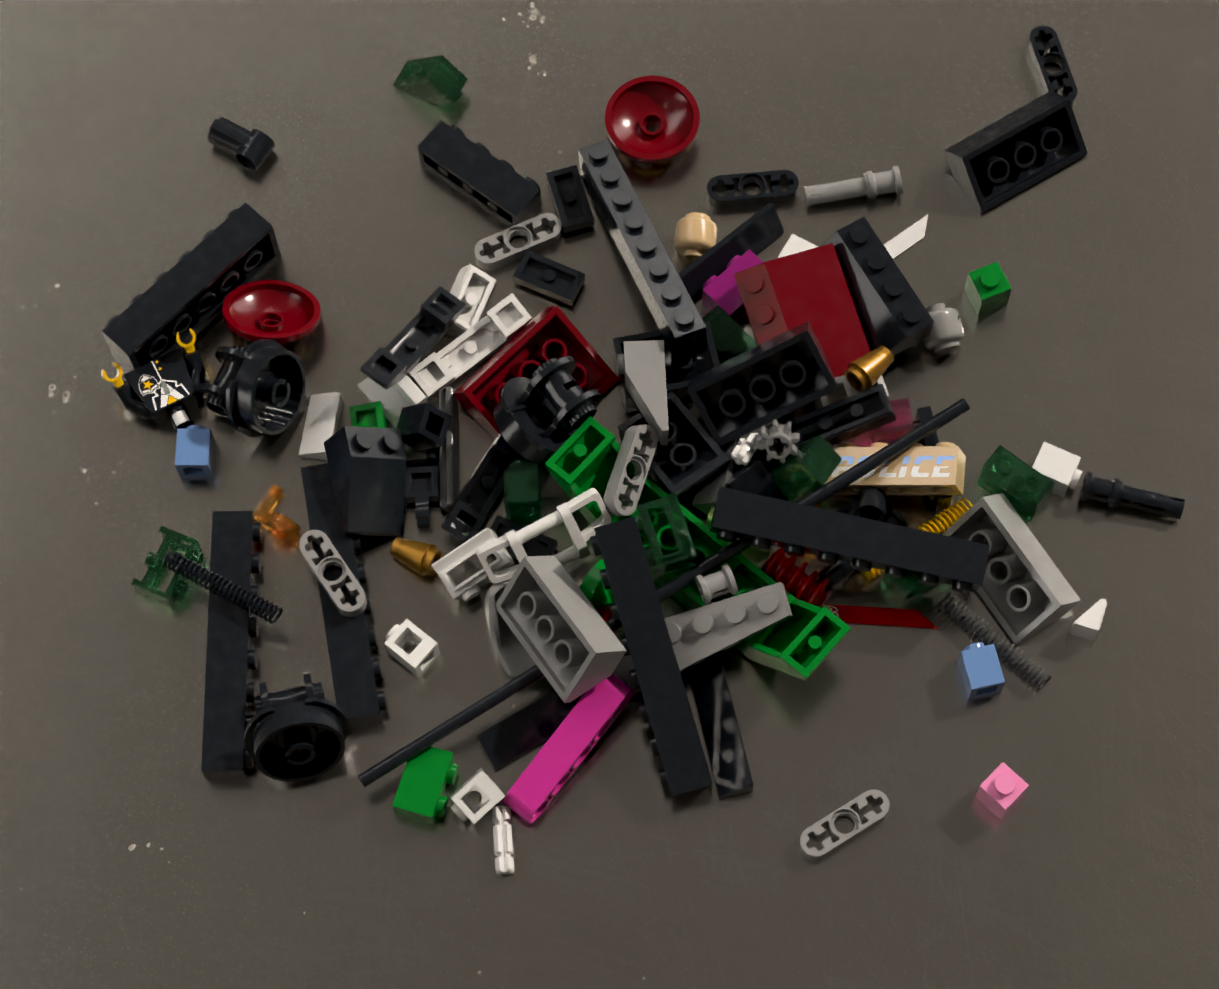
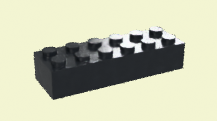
M246 202L240 208L230 211L222 224L215 230L208 231L193 250L183 253L174 267L168 272L161 273L146 292L135 296L127 309L120 315L113 316L106 323L102 333L114 359L130 372L179 348L180 345L176 341L177 332H179L180 340L185 342L192 336L189 328L193 329L194 332L200 329L222 309L224 299L231 291L252 282L281 255L273 226Z

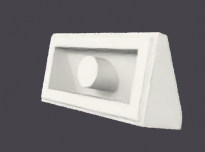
M471 264L460 269L450 291L452 295L466 304L464 310L450 327V329L462 333L479 321L496 283V279Z
M331 392L310 396L298 454L299 457L327 460L324 442L338 430L343 406L341 393Z

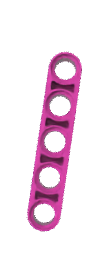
M612 673L611 676L586 691L509 789L503 799V803L526 822L532 824L543 813L625 708L635 690Z

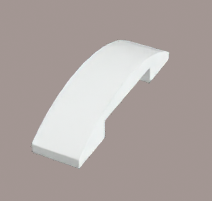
M513 293L487 311V316L438 353L433 352L409 372L428 398L438 393L441 388L451 385L474 369L532 320L530 314Z

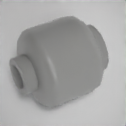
M944 303L927 307L926 310L934 320L930 336L923 340L924 346L927 349L934 350L935 354L959 348V342L964 339L965 334L958 310L946 308Z

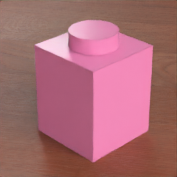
M1002 762L979 786L975 797L1002 820L1024 797L1029 785Z

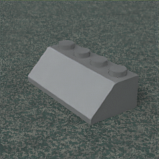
M1003 493L982 497L942 534L990 545L983 585L976 591L1015 645L1022 643L1058 621L1081 601Z
M555 555L525 556L495 604L498 613L564 703H570L611 676L627 651Z

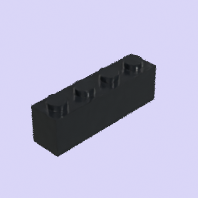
M441 120L417 146L419 161L510 226L528 220L542 204L541 189L536 181L527 176L525 178L515 172L514 167L504 159L498 160L492 156L480 142L474 143L469 140L465 133L455 125L449 126Z

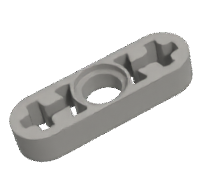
M543 213L481 239L474 248L477 265L484 270H495L523 258L526 250L535 253L556 244L562 237L561 221L552 213ZM548 225L549 228H553V233L548 234L546 231H543L542 226ZM530 230H533L534 236L536 235V241H533ZM521 235L528 241L524 247L514 248L509 243L510 239ZM504 242V247L507 252L505 254L503 253V248L500 247V243ZM489 249L491 253H494V258L489 259L487 255L484 256V251Z
M650 425L631 426L625 432L603 497V502L611 516L631 515L637 507L658 443L656 431ZM629 462L635 468V474L632 479L628 477L626 472Z
M320 530L307 531L299 541V548L304 560L342 615L347 617L360 615L367 605L363 588L328 536ZM315 541V543L320 544L322 553L325 556L324 559L320 561L317 553L313 549L310 550V542ZM332 565L339 566L343 570L341 577L336 581L326 580L323 574L327 567ZM345 585L352 597L357 596V604L351 606L350 603L344 604L346 600L341 588Z
M876 789L865 791L806 828L802 832L799 842V848L803 856L813 861L821 860L882 822L886 818L890 807L888 797ZM870 799L873 803L879 801L881 803L879 814H876L873 810L863 815L862 820L866 823L861 824L858 814L867 808V800ZM853 808H857L858 814L853 810ZM841 816L851 818L854 822L853 831L847 834L838 832L834 826L835 820ZM827 825L830 835L836 842L833 843L829 836L823 840L821 844L822 850L818 851L815 847L809 849L807 847L810 841L809 837L821 838L826 834V829L823 827Z

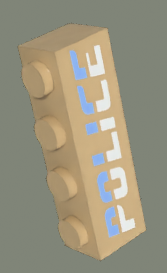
M876 442L872 443L870 447H858V445L853 443H840L838 447H827L824 484L888 444ZM939 442L936 446H923L920 443H915L834 495H858L866 487L880 488L886 495H963L966 456L959 446H956L954 443Z

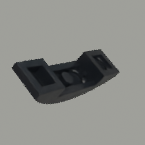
M439 286L420 306L419 313L385 348L380 347L361 366L360 371L384 389H389L412 371L435 347L459 317L466 304Z
M499 433L468 479L441 526V529L462 543L479 532L487 519L486 516L519 464L525 460V457L507 443L501 433Z

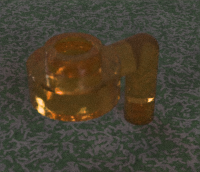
M272 484L255 509V518L258 522L270 527L268 533L275 539L283 543L287 539L294 541L301 531L300 526L277 511L270 513L283 493L280 487Z

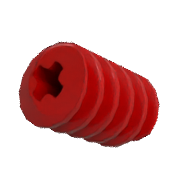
M784 548L777 549L767 559L761 570L775 582L783 583L785 590L795 598L822 608L833 593V590L826 591L829 580L824 579L820 583H816L815 581L819 574L817 570L807 575L805 573L808 567L806 561L796 566L795 563L798 557L789 556L786 558L785 553H783Z

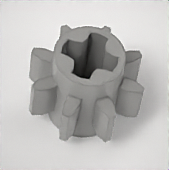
M773 419V425L769 429L766 427L761 428L760 435L765 439L758 441V449H766L767 461L774 458L780 459L782 463H785V457L789 454L797 455V447L794 443L800 441V434L791 432L790 421L785 425ZM780 438L783 444H778L777 440L774 439Z

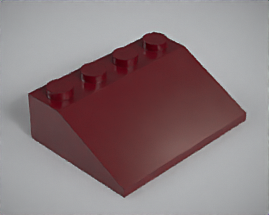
M833 243L766 261L734 274L758 345L809 321L824 350L834 378L843 376L844 372L848 369L849 363L871 352Z
M555 305L544 308L464 382L453 395L467 412L496 439L500 431L495 423L494 408L501 400L503 386L510 379L515 377L532 379L534 371L543 363L552 358L560 359L565 356H571L576 362V368L571 376L584 392L596 389L603 395L618 381V377L561 309ZM525 458L522 464L526 467L532 461Z

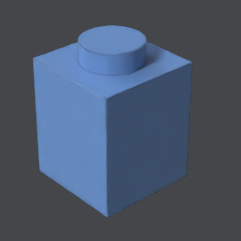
M190 425L187 429H177L175 467L180 478H213L215 439L211 429H206L200 425Z
M978 642L966 646L960 652L957 662L968 700L1002 692L1005 679L995 645L984 646V643Z

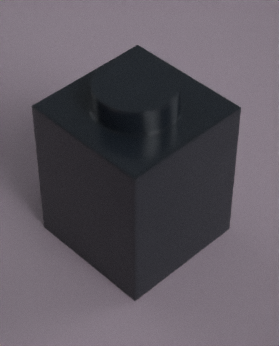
M427 402L407 406L401 410L396 429H400L403 443L418 451L441 447L444 445L451 416Z

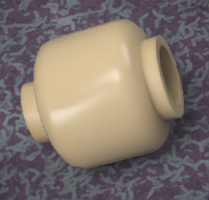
M692 212L686 214L676 224L675 251L684 256L686 261L694 262L716 245V224L704 213Z

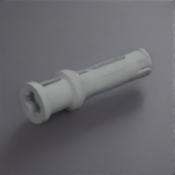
M893 166L890 171L879 173L866 171V173H863V177L809 187L804 186V194L809 196L805 197L807 207L866 196L867 199H876L877 195L896 192L897 195L903 194L901 174L898 166Z

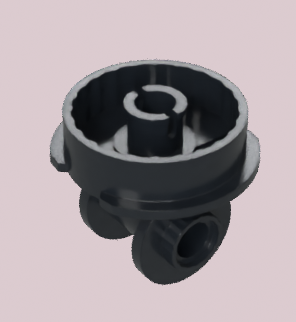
M269 339L256 340L249 344L247 348L241 346L218 347L215 357L222 366L213 384L201 383L196 390L198 396L204 400V405L212 412L228 417L236 431L245 436L276 435L286 430L297 417L305 394V372L297 355L285 350L280 343Z
M565 356L560 359L552 358L546 361L534 371L532 379L527 377L510 379L503 386L501 400L494 408L495 423L503 438L520 455L539 465L545 466L549 458L590 416L592 418L595 416L596 408L602 400V395L598 390L593 389L584 392L571 376L577 365L571 356Z
M310 671L303 673L304 685L270 693L266 681L259 683L261 696L253 697L256 715L250 720L245 729V747L249 755L255 760L258 769L272 779L285 782L309 780L331 770L343 757L345 740L348 734L346 715L336 704L325 700L321 682L313 683Z

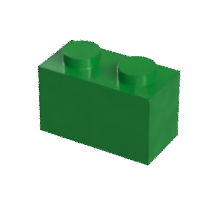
M430 746L407 761L392 804L395 815L435 826L437 817L443 818L448 804V797L444 796L448 784L454 785L459 770V765L455 764L453 752Z

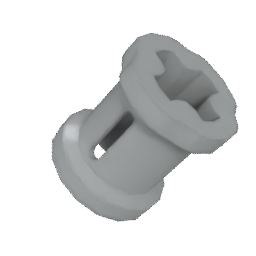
M724 565L722 570L707 576L698 575L695 577L698 591L705 605L710 603L711 599L727 593L732 595L738 593V587L729 565Z

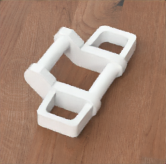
M591 488L572 500L557 506V511L516 532L513 529L505 533V535L478 547L475 552L490 581L496 584L511 579L522 559L527 556L522 544L563 522L574 545L555 554L558 561L563 566L579 557L584 559L591 554L586 542L591 536L596 535L594 528L610 524L612 521L598 491L595 488ZM596 501L601 511L600 517L580 532L572 513L586 504ZM507 546H511L519 564L499 571L491 570L486 560L487 556Z

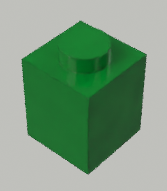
M998 261L969 272L964 288L978 317L1006 306L1012 290Z

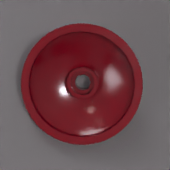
M642 76L624 83L613 93L605 110V128L612 144L624 155L642 162H663L682 154L695 140L700 125L699 107L692 93L679 82L663 76ZM650 127H655L658 130L655 132H650L647 129Z
M262 280L244 284L231 291L224 299L222 316L230 330L248 341L254 342L260 339H269L280 344H287L305 337L317 327L320 321L321 307L317 298L310 291L299 285L278 280Z

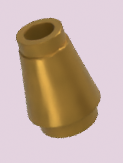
M880 346L849 363L848 369L844 372L845 378L856 391L862 392L865 389L872 388L894 361V357L888 348Z
M398 537L391 546L390 555L421 576L426 574L432 576L436 571L431 565L442 558V551L438 550L434 544Z

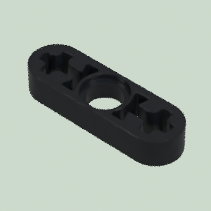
M1037 26L1030 33L1028 50L1044 93L1051 91L1057 94V83L1061 82L1060 88L1062 93L1068 94L1067 98H1069L1073 107L1078 89L1057 33L1049 26ZM1038 38H1042L1044 42L1048 41L1046 54H1044L1045 49L1042 42H1037ZM1054 62L1060 66L1061 71L1057 74H1050L1044 69V65Z
M789 170L718 175L709 180L706 197L708 202L716 208L786 203L792 201L797 196L799 180L796 174ZM767 182H770L771 193H767ZM780 182H786L787 186H789L787 191H782ZM748 183H756L762 190L757 195H749L743 188ZM734 185H738V196H735ZM718 187H723L725 196L721 197L718 195V192H716Z

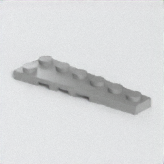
M778 582L667 617L665 621L679 669L682 671L792 617V612L784 584ZM624 631L615 634L619 641V637L625 635ZM631 655L623 656L613 674L634 689L629 670L634 669ZM641 688L635 690L633 696L641 693Z

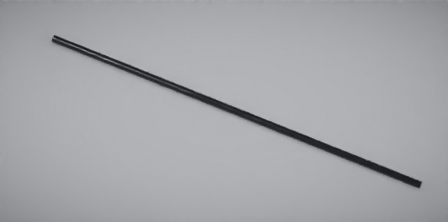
M964 398L960 399L795 503L815 507L970 410L968 403ZM738 538L736 542H731L657 588L660 603L693 583L696 576L706 575L751 547L750 541ZM613 617L605 621L612 632L622 627V623H615ZM537 665L532 666L358 775L359 780L365 788L538 680L544 674Z

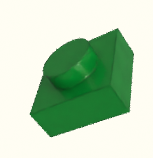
M381 401L349 407L351 426L387 428L384 406Z

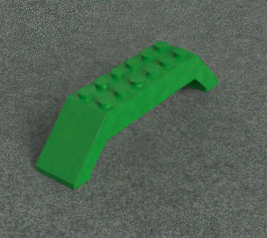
M590 416L545 463V467L571 500L591 488H595L603 500L620 445L611 432ZM631 462L626 467V472L630 479L635 474V468ZM646 477L635 511L628 516H611V523L631 517L636 518L653 580L660 586L729 544L726 541L717 539L716 533L709 532L710 528L648 477ZM592 501L579 508V511L589 524L593 523L601 515L596 501ZM741 553L704 575L707 576L722 570V566L729 565L738 587L737 594L727 593L711 599V602L708 604L777 583ZM696 581L672 595L689 610L705 606L698 591ZM786 591L792 617L734 645V647L754 662L806 681L851 631V627L825 606L820 608L795 598Z

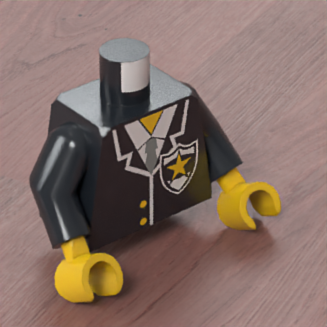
M191 328L189 330L192 340L188 343L180 340L179 332L176 334L177 343L185 348L183 353L178 348L124 374L126 380L121 379L123 370L119 364L112 363L117 370V375L112 379L107 376L103 369L101 370L102 378L114 384L113 390L126 410L144 420L153 419L157 425L171 421L176 432L177 429H187L188 426L193 425V420L188 412L199 406L196 390L199 384L205 381L206 370L199 349L194 347L196 333Z

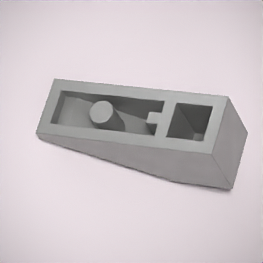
M664 340L624 341V354H617L618 374H624L626 389L647 423L656 431L660 444L668 445L669 425Z

